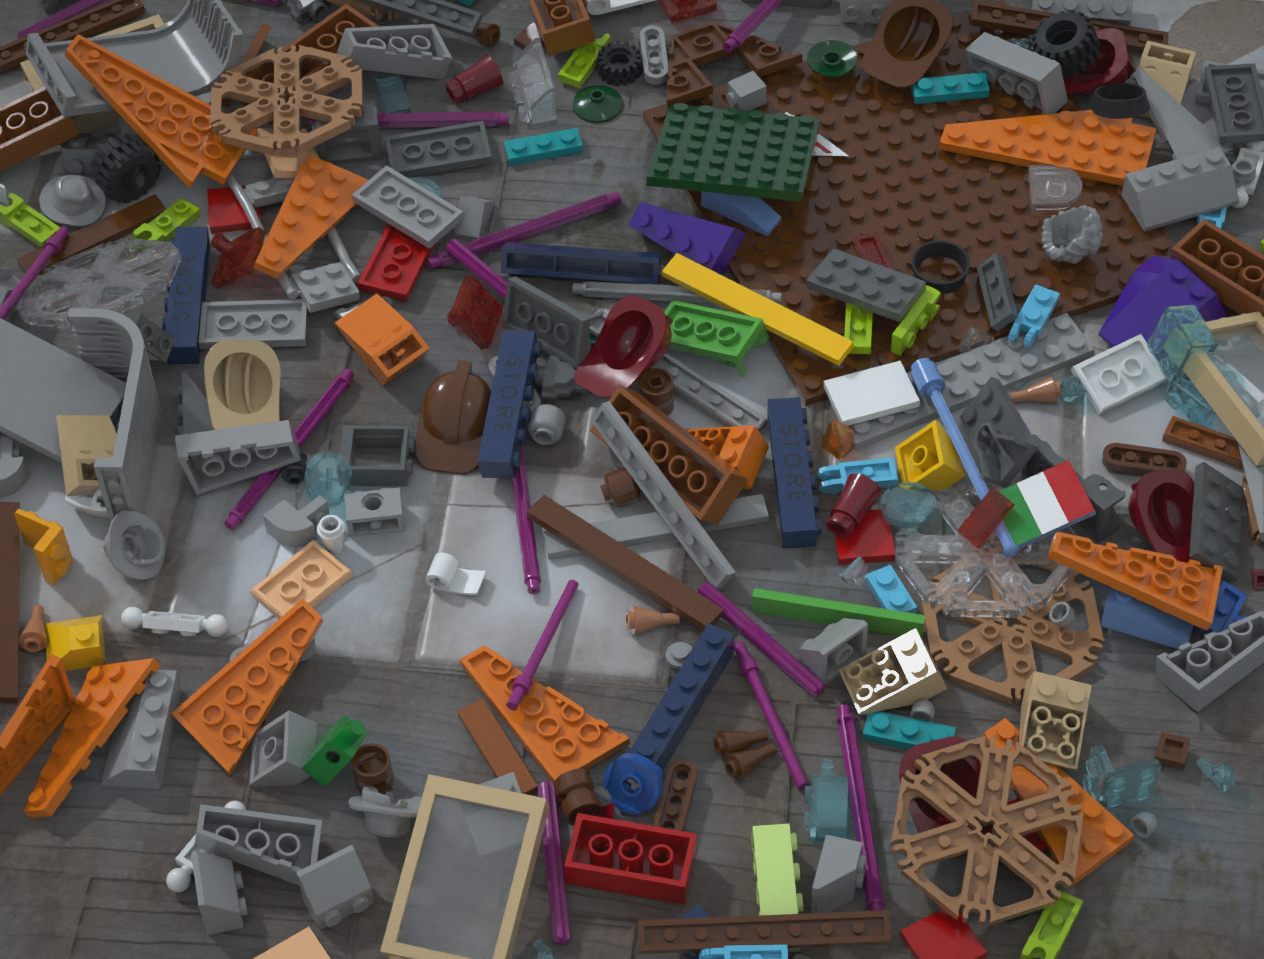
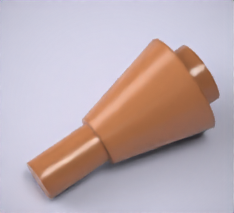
M1052 376L1028 387L1026 390L1010 393L1013 403L1027 400L1057 403V397L1062 396L1059 380L1053 381Z
M41 605L33 606L31 619L18 640L19 645L29 652L42 651L48 644L43 622L44 607Z
M631 606L630 612H626L625 616L626 628L631 629L633 635L660 627L661 625L679 624L680 617L676 613H660Z

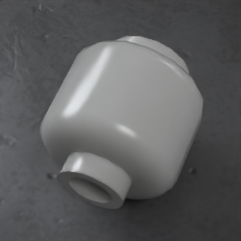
M550 404L540 405L533 409L528 425V433L531 438L541 445H550L558 442L562 437L566 421L564 413L556 406Z

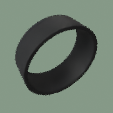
M1131 83L1102 85L1094 92L1092 111L1099 116L1112 119H1127L1141 116L1148 111L1146 90L1139 85Z
M935 240L927 242L918 247L912 256L913 276L926 281V286L938 290L941 294H949L958 290L964 284L970 268V258L967 252L959 245L949 241ZM937 256L947 257L956 261L961 266L963 275L953 281L935 282L923 277L917 271V267L928 258Z

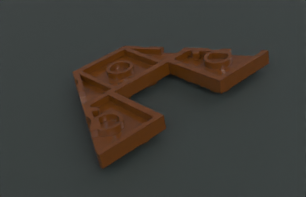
M717 21L671 35L666 98L667 109L676 103H687L713 94L712 84L697 68L706 63L737 53L758 77H762L802 63V53H789L781 50V45L771 44L767 40L754 35L748 37L732 52H727L724 50L723 44L735 28L726 27Z

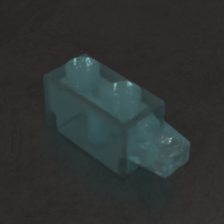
M822 759L821 775H812V785L805 786V804H811L810 812H804V830L810 831L809 842L824 843L826 835L846 839L848 776L833 775L834 759Z

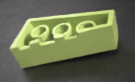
M790 823L753 826L751 850L753 852L754 876H757L756 898L757 905L760 906L759 915L798 914V912H803L802 893H796L795 882L800 881L799 863H793L792 852L797 851L796 833H790ZM788 948V953L800 952V948Z

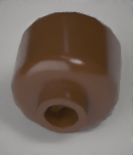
M625 467L605 474V484L600 486L605 502L611 500L615 507H621L637 501L640 497L639 493L643 492Z

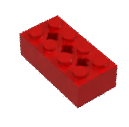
M577 813L564 864L566 884L686 905L698 852L697 834Z

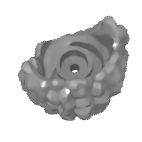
M1086 205L1080 206L1078 209L1073 207L1066 212L1059 211L1058 216L1052 215L1051 218L1044 220L1042 226V248L1046 250V254L1051 260L1076 264L1084 256L1096 254L1102 244V224L1099 213L1095 208L1087 207Z

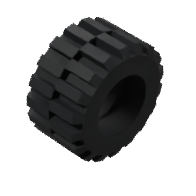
M1069 10L1066 13L1061 11L1057 15L1052 14L1049 16V19H1044L1040 22L1041 26H1037L1034 30L1035 34L1032 35L1034 51L1041 56L1060 63L1063 78H1068L1069 75L1076 76L1081 71L1085 72L1088 70V66H1092L1095 63L1094 59L1098 58L1100 54V43L1090 18L1084 16L1082 12L1075 13V10Z
M125 133L124 136L118 134L115 138L111 137L93 155L94 160L90 163V175L103 192L117 203L122 201L129 203L131 200L139 199L141 195L144 196L148 193L147 191L155 185V180L159 178L158 172L161 171L159 157L136 134Z

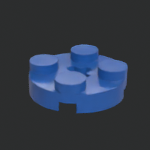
M625 753L607 767L603 778L605 791L608 789L612 797L610 801L611 803L615 802L617 809L627 814H640L651 809L660 800L663 793V771L658 765H654L652 761L642 755ZM634 778L638 782L639 787L635 790L631 789V783L627 781L628 779Z

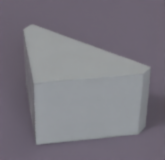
M471 196L460 197L459 209L463 211L464 219L455 226V237L469 240L481 238L495 205L494 201Z

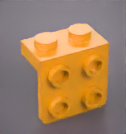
M17 509L14 516L23 541L34 549L45 581L55 585L60 577L67 573L69 566L74 561L64 529L57 522L46 521L32 511L26 512Z

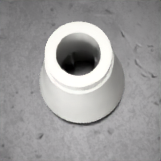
M335 515L324 516L317 526V532L329 553H339L343 548L345 524Z

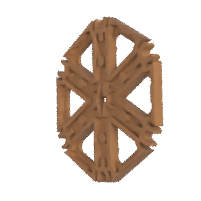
M295 45L291 46V51L283 52L282 47H279L277 49L278 54H276L275 48L239 64L225 71V74H221L222 83L214 82V87L211 89L210 124L214 134H219L220 140L224 141L225 144L275 156L276 149L279 156H283L285 149H292L293 154H296L298 152L297 147H299L300 153L351 129L356 124L354 116L362 117V112L364 113L363 74L360 66H354L353 59H349L348 56L299 45L298 52ZM305 58H314L318 61L331 63L330 66L301 79V62ZM272 62L274 64V83L243 76L244 73H249L264 63ZM352 83V96L349 99L340 100L324 96L346 84ZM287 95H289L288 103L285 102ZM224 98L251 103L230 114L222 113V99ZM301 116L328 122V124L312 132H301ZM274 120V132L268 138L245 134Z
M989 546L987 557L984 551L985 547L933 577L932 582L929 583L928 591L935 593V595L923 594L921 608L922 614L925 616L924 626L928 650L932 658H934L936 666L940 664L948 665L943 669L942 676L944 678L948 677V681L1011 705L1013 700L1011 694L1014 695L1016 705H1020L1021 695H1024L1026 680L1034 671L1037 672L1032 647L1071 661L1072 664L1054 676L1073 681L1084 676L1096 666L1098 657L1090 654V652L1097 654L1102 652L1104 638L1093 586L1089 589L1090 582L1087 580L1081 584L1076 583L1075 581L1080 576L1079 572L1058 564L1048 557L1020 548L1016 556L1006 557L1004 554H996L993 546ZM1022 562L1030 563L1053 572L1055 578L1023 598L1017 565ZM975 566L985 567L992 600L956 587L953 582L954 579ZM1058 602H1066L1070 606L1075 602H1081L1085 608L1089 628L1084 632H1078L1067 627L1057 626L1055 623L1048 621L1050 619L1049 612ZM942 613L977 627L952 642H945L939 636L936 615ZM1011 620L1016 621V624H1014L1013 627L1007 626V624L1010 623ZM1001 649L1007 679L1004 682H995L972 673L969 668Z
M987 735L921 755L920 759H917L914 763V767L920 771V774L914 775L909 770L905 772L904 778L902 776L890 842V846L896 844L892 847V855L903 853L906 856L905 860H901L897 864V868L902 870V876L956 920L959 917L958 910L960 908L963 909L961 915L962 922L966 923L969 913L974 912L978 914V925L980 926L983 925L987 913L989 915L987 926L1055 905L1056 901L1060 900L1062 894L1056 890L1055 885H1062L1068 890L1075 880L1084 813L1077 815L1082 809L1081 804L1071 806L1067 802L1068 799H1072L1076 795V791L1071 790L1072 785L1017 741L1014 745V752L1010 751L1012 748L1011 739H1007L1005 748H997L995 745L996 736H991L988 747H986L985 739ZM963 758H977L980 761L981 767L976 799L941 772L940 768L944 764ZM1016 766L1024 767L1047 786L1048 793L1007 805L1012 769ZM914 798L924 799L952 823L910 835L906 830L910 801ZM981 824L983 826L991 824L993 826V835L989 832L983 835L981 833ZM1055 825L1062 826L1067 832L1063 861L1060 864H1056L1022 836ZM967 853L962 889L958 896L950 897L925 877L924 869L928 865ZM998 861L1002 862L1032 887L1033 896L1030 899L1005 907H999L993 902Z

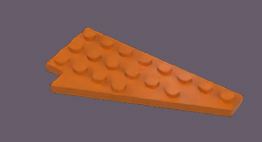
M77 34L66 49L65 57L187 187H192L200 173L222 185L225 184L247 149L225 144L224 141L220 140L219 134H214L210 124V104ZM253 129L245 134L256 136L258 130Z
M1092 110L1062 111L1056 114L946 124L940 140L939 150L1123 186L1125 174L1147 168L1157 128L1133 124V118L1112 119L1095 114Z

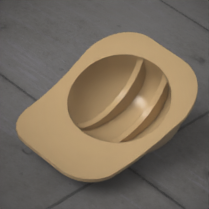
M226 339L213 345L207 353L204 362V385L211 424L214 430L280 421V363L273 349L267 344L256 340Z

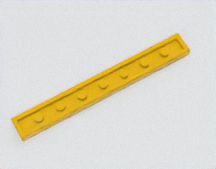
M678 253L662 270L664 278L733 313L763 319L767 330L838 366L854 347L853 341Z

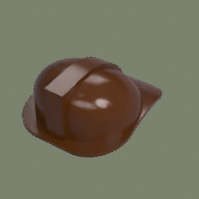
M893 0L888 5L876 34L863 56L862 68L864 72L897 88H906L916 84L947 44L953 26L950 10L946 5L936 0Z
M458 360L455 371L446 372L437 377L424 395L417 428L415 451L419 463L427 470L468 474L478 466L477 461L491 388L482 377L472 373V362Z

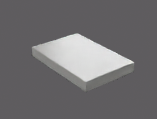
M1141 334L1073 366L1071 372L1098 415L1169 380L1168 375Z
M901 361L824 381V389L842 427L920 406V400Z

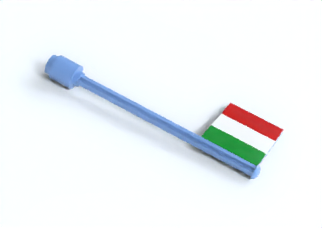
M929 358L918 359L912 364L911 377L921 397L932 399L1004 548V556L1014 557L1019 553L1020 548L1096 514L1069 460L991 495L984 480L980 477L981 474L941 394L946 384L937 365Z

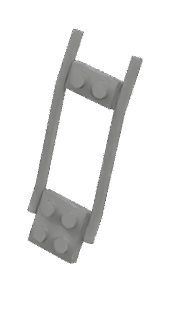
M231 173L226 182L241 204L263 247L268 235L254 207L284 201L294 179L274 178L245 185L246 189H243L235 175ZM335 227L327 233V236L341 262L291 274V278H288L285 272L278 278L288 298L294 300L299 295L310 313L360 300L359 290L354 283H358L361 274L353 264Z

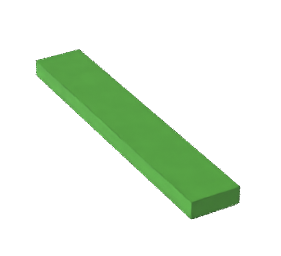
M754 588L752 595V613L826 625L836 624L843 618L864 620L868 624L869 632L902 636L916 628L921 638H923L924 615Z

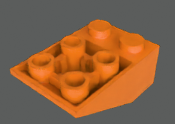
M375 294L334 323L382 386H385L425 358L430 349L416 329L378 294Z
M755 425L686 429L687 432L748 478L742 489L752 488L769 449V446Z

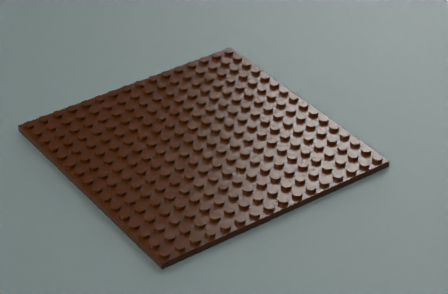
M1004 0L994 2L995 4L1007 5ZM971 10L952 15L953 26L947 44L922 78L976 73L969 69L965 49L984 32L1035 52L1032 47L1033 41L1027 34L970 25ZM872 40L852 46L857 55L856 66L850 73L841 77L830 78L820 76L810 69L807 60L767 76L759 77L767 86L766 104L753 110L767 114L788 112L797 117L808 115L820 119L818 133L848 155L813 156L803 202L759 197L781 216V221L768 236L701 206V191L684 190L700 219L732 227L746 233L727 267L736 283L748 289L771 290L774 293H782V306L843 337L845 334L846 302L810 290L806 286L808 277L833 248L914 277L912 256L918 247L927 242L935 240L949 241L959 245L967 252L970 258V268L964 284L952 293L941 294L936 303L940 306L939 311L932 321L928 320L923 330L919 329L913 345L910 348L906 347L901 356L891 352L892 334L904 317L898 322L873 313L871 354H848L839 366L766 329L769 343L805 406L829 399L824 389L825 380L901 361L905 371L909 372L912 371V364L918 359L929 358L936 363L1008 336L1015 320L999 331L991 327L976 268L995 253H998L1004 259L1017 314L1021 311L1036 284L1060 293L1059 301L1049 319L1065 313L1073 317L1117 302L1133 272L1152 256L1170 258L1174 244L1162 227L1144 232L1121 196L1123 190L1121 185L939 150L940 140L946 124L1041 115L1042 110L1036 106L1031 109L1024 104V98L1016 93L1011 96L1005 92L999 82L993 84L988 80L990 91L989 97L914 104L910 87H893L864 72L862 59ZM727 85L713 89V94L684 103L688 106L696 107L707 105L716 109L732 108L726 100ZM1067 95L1068 102L1056 113L1081 110L1072 97ZM666 104L643 111V118L657 142L668 111ZM1086 205L1087 207L1095 208L1100 216L1101 231L1103 233L1102 244L1097 253L1084 256L1076 264L1051 260L1046 254V250L1042 248L1043 243L1041 240L1044 220L1051 218L1052 215L1058 216L1059 211L1066 212L1073 207L1078 209L1080 206ZM931 257L921 262L917 267V271L923 277L935 282H949L963 275L961 266L956 261L947 257Z

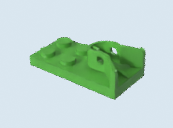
M672 300L665 310V315L673 319L670 326L672 340L669 349L714 358L723 365L734 367L740 377L745 375L742 359L747 352L754 347L766 343L769 339L763 319L675 300Z

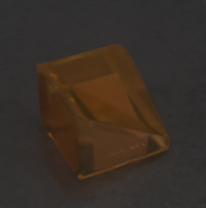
M832 419L821 442V448L842 461L854 449L855 432L836 419Z

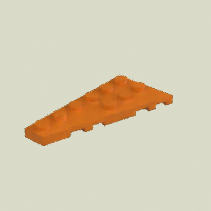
M306 153L253 269L278 279L297 262V259L305 251L308 252L318 239L323 238L346 217L352 208L358 206L353 202L352 194L369 180Z
M1057 532L1053 537L1048 554L1049 559L1206 631L1211 626L1223 566L1214 564L1212 568L1200 565V561L1191 559L1188 563L1176 561L1172 555L1133 547L1127 551L1118 549L1117 544L1109 542L1103 546L1094 544L1089 538Z
M303 598L171 713L173 718L230 776L323 623L322 617Z
M484 645L460 659L462 668L551 782L554 783L561 774L573 769L588 770L630 744V737L609 728L608 723L590 716L583 707L553 688L543 686L536 681L534 676L532 678L533 685L529 693L523 696L517 710H510L506 704L513 692L512 686L517 676L521 675L522 672L513 667L512 662Z
M52 653L0 735V797L64 723L75 703L62 660Z
M150 658L91 667L80 693L75 698L72 710L64 721L63 729L52 747V752L40 772L35 788L29 795L28 802L23 811L28 817H51L72 789L71 780L80 770L85 771L91 762L88 757L96 746L101 748L127 713L126 704L135 694L140 695L146 687L142 682L150 671L156 673L161 666L156 659Z
M1004 718L984 732V736L987 735L985 745L988 747L991 736H996L995 745L997 748L1002 749L1005 748L1007 739H1011L1012 748L1010 751L1014 752L1016 741L1019 743L1020 731ZM1045 763L1072 785L1071 790H1075L1076 795L1074 798L1068 799L1067 802L1071 806L1081 804L1082 809L1077 815L1084 813L1075 880L1071 884V888L1130 844L1134 834L1059 766ZM1016 766L1012 769L1010 788L1012 791H1016L1021 801L1048 793L1047 786L1022 766ZM1055 825L1037 831L1036 833L1041 842H1045L1052 854V861L1060 864L1064 859L1066 830L1062 826Z

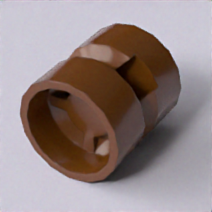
M651 368L643 372L638 379L639 394L668 416L674 409V383L671 373L661 368Z
M370 743L359 747L351 760L357 790L362 794L363 787L377 788L378 793L384 795L391 790L394 783L389 752L379 744Z
M573 769L556 778L553 783L558 801L561 803L565 820L569 825H575L577 813L598 817L602 814L603 807L598 794L593 791L595 786L587 770Z

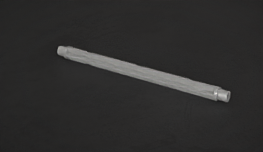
M584 281L583 283L574 282L572 286L573 294H580L583 297L622 299L626 296L636 295L645 300L713 303L682 286ZM750 289L780 305L782 304V293H774L771 290Z

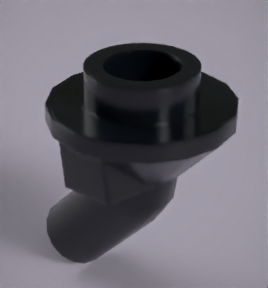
M300 453L301 461L289 464V466L281 471V478L284 481L297 485L307 479L308 471L305 463L308 458L306 454Z

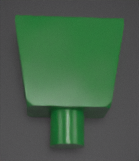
M342 716L322 735L302 769L325 787L354 757L367 735L364 724L357 719L351 720L348 716ZM327 752H337L331 761L327 758Z

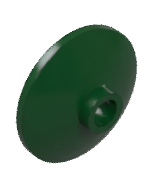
M826 40L811 47L807 54V63L816 74L835 78L844 76L855 68L857 55L855 50L847 43L837 40Z
M593 85L580 90L575 95L573 109L575 114L584 121L603 123L612 120L621 112L622 98L611 87Z

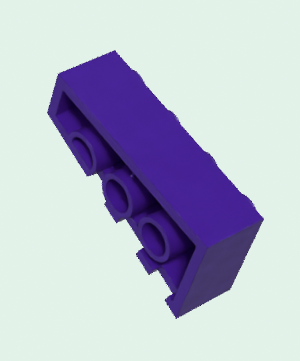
M640 202L628 223L629 226L671 252L678 253L722 276L746 235L745 232L732 227Z

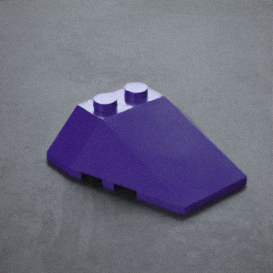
M1152 256L1133 272L1098 335L1107 344L1114 347L1141 334L1157 360L1161 362L1166 360L1168 356H1171L1166 349V345L1171 338V333L1177 327L1198 324L1203 321L1218 320L1223 317L1227 318L1218 295L1180 260Z

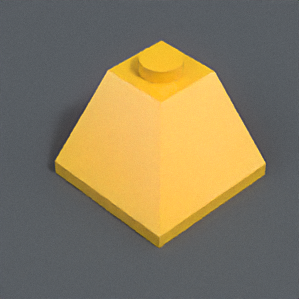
M936 420L894 447L902 490L905 493L945 490L966 476L964 465L951 438Z
M102 615L45 623L48 642L46 660H48L51 653L61 658L65 671L106 664Z

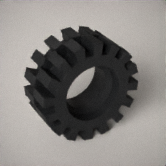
M616 41V45L610 42L608 43V48L605 45L601 47L602 51L599 50L597 64L598 75L601 76L603 82L607 80L609 85L615 82V86H619V83L627 86V81L632 84L635 82V78L639 79L640 74H642V56L639 48L636 49V45L631 44L629 46L627 41H624V44ZM616 62H625L626 64H624V65H614L613 63H616Z

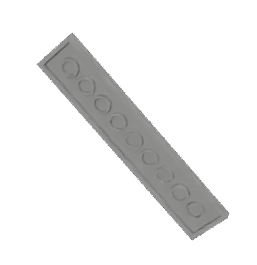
M1068 313L1049 319L1039 337H1036L1030 348L1024 346V338L1027 333L1021 331L1015 342L1009 341L1008 335L937 363L938 370L946 384L941 394L951 413L969 406L990 377L999 379L1007 391L1093 357L1094 348ZM911 374L908 377L920 400L919 407L842 427L833 406L830 405L831 414L855 450L940 417L932 399L921 397Z

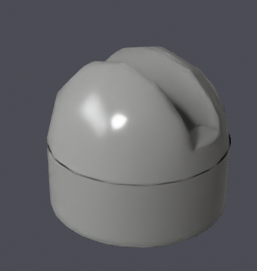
M1058 602L1051 608L1049 617L1057 626L1068 627L1075 620V612L1066 602Z
M921 699L917 701L911 709L910 718L933 722L935 715L933 704L928 700Z
M1141 812L1131 819L1130 825L1138 837L1145 839L1156 831L1158 822L1154 814Z

